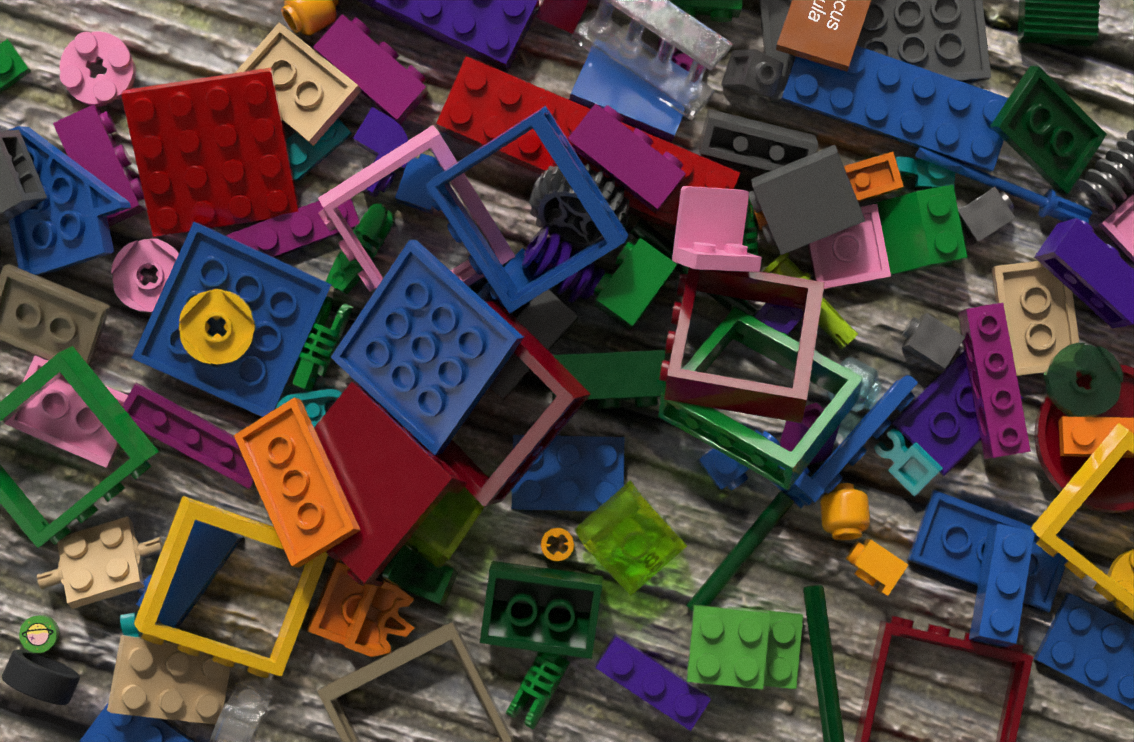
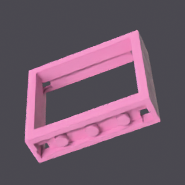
M433 125L318 198L324 208L318 214L329 231L337 228L343 237V240L338 244L348 260L351 262L357 259L364 269L358 275L369 292L377 289L383 280V276L347 223L338 206L429 148L443 171L457 163L444 139ZM465 173L450 181L500 263L503 265L514 258L515 254ZM469 259L451 270L467 286L484 277V274L479 275L476 273Z

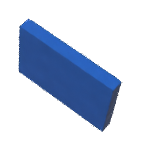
M595 41L572 89L569 100L590 109L595 103L601 108L608 105L624 118L623 123L672 143L697 81Z

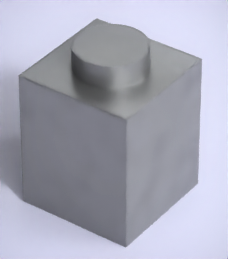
M996 187L958 210L963 235L971 246L1015 219L1012 213L1014 211L1013 203L1004 192L999 193Z
M926 313L919 320L913 317L902 333V336L907 338L902 348L940 371L947 367L965 337Z

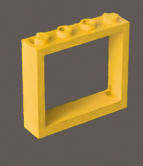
M1118 423L1033 524L1031 529L1040 538L1036 542L1039 547L1052 557L1057 553L1064 556L1068 560L1064 565L1082 580L1088 575L1097 583L1093 588L1110 602L1115 597L1125 604L1122 611L1134 620V595L1056 535L1124 453L1129 450L1134 454V434Z
M182 496L134 621L135 627L139 632L143 633L141 638L158 645H163L164 640L178 644L177 649L193 656H199L200 651L213 655V661L227 667H234L235 662L248 666V672L259 677L268 678L270 673L282 677L328 554L324 552L305 564L270 658L157 623L158 615L195 520L284 550L273 526Z

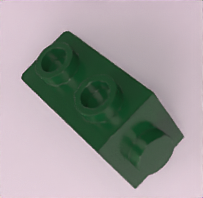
M403 545L383 569L382 573L384 579L402 590L441 606L445 605L458 575V571L422 557L406 545Z

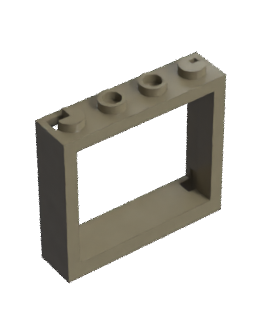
M454 620L317 690L341 741L360 742L339 696L451 641L498 735L487 742H514V739Z

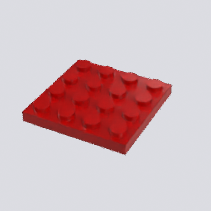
M272 67L122 91V101L153 237L188 232L193 222L208 228L266 220L281 214L299 212V203Z

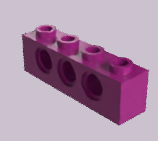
M1002 302L964 309L958 312L961 333L965 337L963 344L984 459L1031 452L1004 304Z

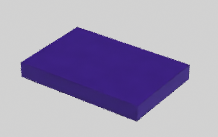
M965 350L891 422V425L901 432L911 445L917 442L943 468L939 472L942 476H945L981 440Z

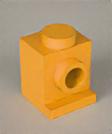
M865 539L863 544L857 541L846 557V560L857 568L854 573L855 576L872 587L877 581L880 583L877 591L886 596L890 594L908 567L907 563L871 539Z

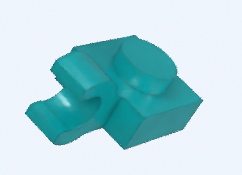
M895 157L900 175L915 177V188L931 189L947 185L955 186V172L918 157L917 160L909 157Z

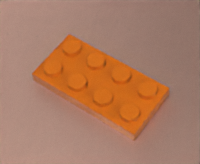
M295 397L234 435L292 567L299 568L361 531L302 400Z

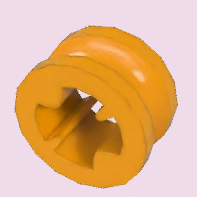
M563 528L548 530L541 539L543 554L552 561L565 560L574 549L572 535ZM561 534L564 535L568 542L564 543V545H568L566 552L557 551L554 554L550 553L547 547L551 546V544L547 543L548 538L551 535L556 538Z

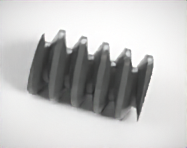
M1134 129L1127 133V139H1121L1116 143V149H1110L1106 153V159H1100L1095 163V170L1089 169L1085 173V180L1079 179L1077 181L1087 197L1097 205L1104 206L1111 211L1116 209V205L1111 199L1113 196L1121 201L1127 199L1122 189L1124 186L1134 191Z

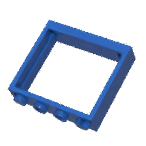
M546 106L433 177L425 184L429 190L427 193L433 201L431 205L437 211H443L450 222L447 224L450 234L456 242L464 243L471 254L468 256L471 266L477 274H484L491 285L489 291L492 298L497 299L501 306H505L509 313L625 243L628 237L625 228ZM531 129H534L603 238L518 290L448 182Z

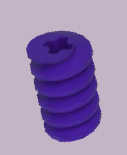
M545 225L533 237L526 248L521 266L526 268L535 262L536 267L533 275L538 277L544 271H550L580 251L574 250L571 252V244L567 241L560 243V236L555 232L548 234V226ZM592 262L561 281L556 292L561 294L569 288L571 290L568 296L570 303H573L579 297L584 300L588 299L595 292V287L605 275V270L601 267L595 268V264Z

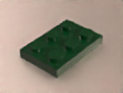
M1030 66L990 125L1058 193L1065 194L1070 192L1107 135L1039 66Z

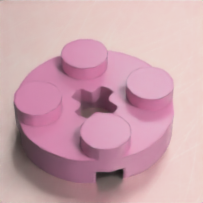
M101 31L81 32L67 45L61 56V82L73 97L86 105L91 106L94 104L96 107H101L112 103L116 99L120 100L122 99V91L131 89L135 81L136 68L132 55L127 46L112 34ZM103 60L102 65L107 69L105 75L98 74L96 78H92V71L89 69L91 63Z
M159 239L136 240L125 245L118 252L112 264L113 288L117 297L134 310L152 313L179 252L168 243ZM155 266L158 269L156 272L158 280L156 283L149 282L146 286L143 285L144 276L140 273L144 267L150 270Z

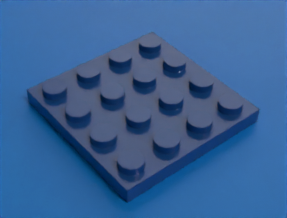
M193 222L132 359L264 417L275 409L332 284L202 224ZM213 289L231 291L240 296L249 305L256 324L253 341L247 351L233 362L218 365L202 363L193 358L183 347L179 335L180 314L186 303L197 294ZM212 317L209 318L207 321L211 326L207 331L209 335L214 336L218 333L224 336L227 333L224 329L226 321L222 317L218 320Z
M409 240L331 358L434 455H438L444 452L521 343L524 336L417 240Z

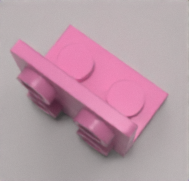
M683 186L680 193L672 261L700 270L760 272L762 257L748 253V247L742 245L749 192L738 189Z

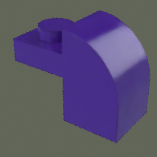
M371 107L353 138L358 146L377 156L374 162L409 141L399 123L374 107ZM407 163L398 169L404 172ZM391 172L363 191L376 198L380 191L385 193L388 190L396 174Z

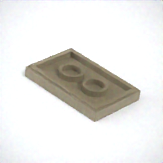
M7 264L3 266L0 275V341L46 360L52 359L57 353L73 346L91 368L111 306Z

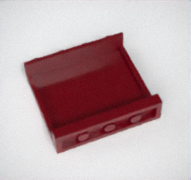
M351 382L316 424L314 429L361 531L327 550L326 553L337 561L342 560L349 567L347 574L362 586L370 584L381 587L385 582L378 575L448 492L459 494L467 482L439 455H434L364 388L355 382Z

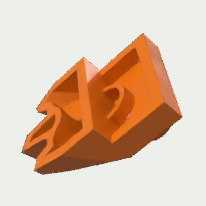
M335 560L307 627L308 632L340 643L348 649L370 657L391 653V646L386 640L388 633L407 637L415 628L398 614L399 608L409 607L414 598L398 586L384 579L382 580L385 583L381 587L370 584L362 586L347 574L349 567L345 563Z

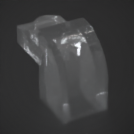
M238 681L228 703H225L209 742H255L257 731L271 704L273 695Z

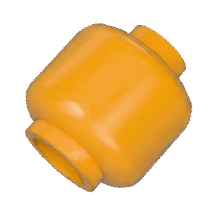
M284 0V7L281 8V12L293 32H301L304 35L311 36L336 20L335 6L339 2L338 0Z
M840 483L829 494L826 493L821 497V520L825 532L832 534V538L835 540H853L862 537V532L870 526L869 500L865 492L855 489L854 484Z

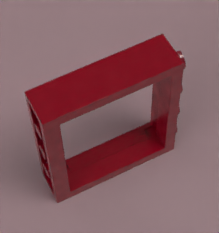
M689 267L688 275L680 274L677 296H683L682 303L675 302L673 307L671 324L677 325L676 331L669 330L665 353L671 354L670 361H662L659 380L666 381L664 399L802 423L809 390L825 282L761 271L700 270ZM697 291L804 309L792 388L681 369Z
M498 300L486 303L524 336L514 353L557 397L490 478L453 440H451L442 454H438L467 482L466 489L484 507L504 500L591 395L507 311L505 306L500 305Z
M892 616L891 623L880 621L854 742H875L869 739L892 635L1012 662L996 742H1016L1034 657L1033 655L1023 653L1024 645L1014 644L1006 648L996 647L969 640L970 633L965 632L964 639L950 636L951 629L929 624L927 631L913 628V620Z

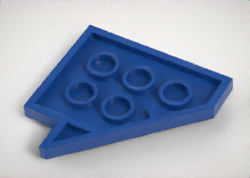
M17 126L9 129L20 130L47 196V199L9 220L18 268L40 277L114 253L107 216L131 208L130 202L30 127Z

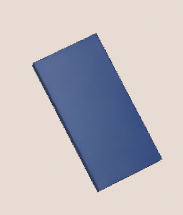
M932 490L907 560L978 586L987 530L996 524L1033 531L1031 529L1032 526ZM1035 533L1023 603L1050 612L1065 570L1064 565L1068 560L1060 553L1052 557L1036 544L1040 538ZM1058 536L1073 548V541Z

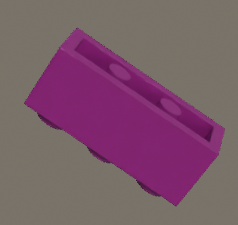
M342 14L315 44L314 50L361 88V93L401 125L429 94L427 87L424 85L427 79L412 65L406 69L397 62L396 59L399 55L387 43L382 41L378 45L368 36L371 30L358 18L354 17L350 21Z
M595 103L568 137L569 143L578 154L600 171L603 170V173L609 178H615V183L657 214L683 181L686 173L681 168L684 165L671 153L666 151L662 155L651 147L654 142L643 131L636 128L632 132L621 123L624 118L612 107L606 105L604 108H601Z
M93 104L53 123L67 156L130 202L131 208L107 216L109 227L146 210L142 201L144 195L141 182L138 178L132 179L127 167L132 165L131 159L123 145L117 146L112 135L117 129L107 111L102 113Z

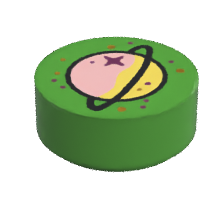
M46 615L28 618L24 621L19 631L21 644L25 649L33 653L49 651L57 644L60 635L57 623Z

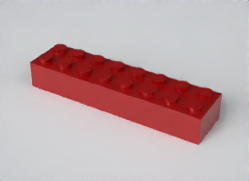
M465 56L436 125L439 132L480 148L546 106L568 139L591 109ZM621 122L624 126H626V127H627L628 129H630L632 132L636 129V128H634V127H632V126H630V125H627V124ZM531 129L493 154L540 175L549 166H557L534 129ZM644 132L654 142L651 147L662 155L667 151L682 162L684 166L681 170L686 175L657 214L626 190H624V197L630 200L628 206L631 214L676 232L680 193L683 186L734 189L740 172ZM576 152L584 166L589 164L592 170L596 172L600 171L589 161H587L585 158H583L580 154Z

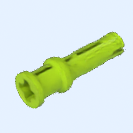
M789 252L783 255L780 254L762 271L812 280L808 272L803 274L788 258ZM822 297L818 325L842 350L859 333Z

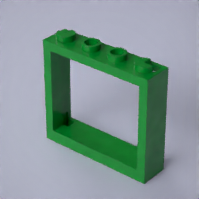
M734 307L682 368L705 373L732 339L794 372L799 342L790 338L787 334L760 322L754 316L748 315ZM814 350L810 381L836 396L792 452L714 408L665 400V389L661 393L658 417L784 489L789 490L857 403L863 377L856 374L850 368L843 367L823 356L819 351Z
M73 346L57 353L0 401V426L63 375L130 459L51 524L46 521L0 465V503L37 548L49 540L53 545H56L72 531L68 525L76 519L82 524L99 509L94 505L103 497L109 502L125 489L121 482L130 475L136 480L152 467L148 460L159 452Z

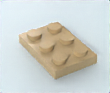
M280 22L235 72L239 73L272 67L282 121L312 146L317 143L362 91L354 81Z
M1039 261L992 267L996 303L1003 302L1017 376L1083 368L1073 292Z
M121 635L107 711L115 714L220 725L231 667L213 661V655L200 651L199 656H193L181 652L177 649L178 644L170 641H164L163 645H158L140 637Z

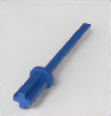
M919 147L915 154L920 159L990 187H996L1000 191L1040 206L1038 212L1040 217L1044 218L1048 215L1063 222L1078 218L1089 224L1092 210L1057 196L1055 190L1049 189L1042 196L923 147Z

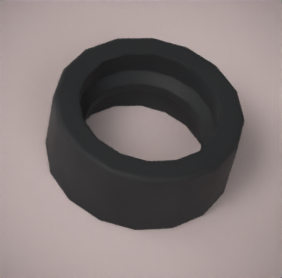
M17 649L12 652L2 674V680L8 686L32 698L55 705H67L70 703L80 676L72 668L52 658L27 650Z

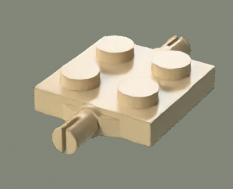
M127 516L67 535L57 543L60 556L58 569L37 574V581L41 589L62 583L65 587L67 604L72 609L143 588L144 582L141 571L143 559L161 553L164 545L161 537L139 544L135 538L133 522Z

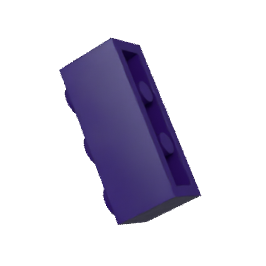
M1074 218L1058 223L1034 258L1112 329L1134 324V268L1130 267L1120 257L1121 255L1117 249L1105 244L1094 233V229L1087 222Z
M614 634L595 664L597 670L690 731L711 701L708 694L687 682L684 678L617 634Z

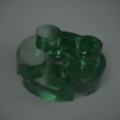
M1078 342L1063 348L1050 361L1048 369L1044 373L1046 390L1053 404L1060 411L1066 413L1068 417H1097L1108 411L1118 401L1121 383L1123 382V372L1117 359L1107 349ZM1076 372H1080L1083 376L1089 374L1093 380L1089 383L1091 389L1086 390L1084 387H1079L1075 381L1078 379Z

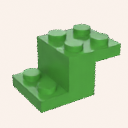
M694 605L686 681L763 689V686L796 689L803 614L732 606L721 608Z

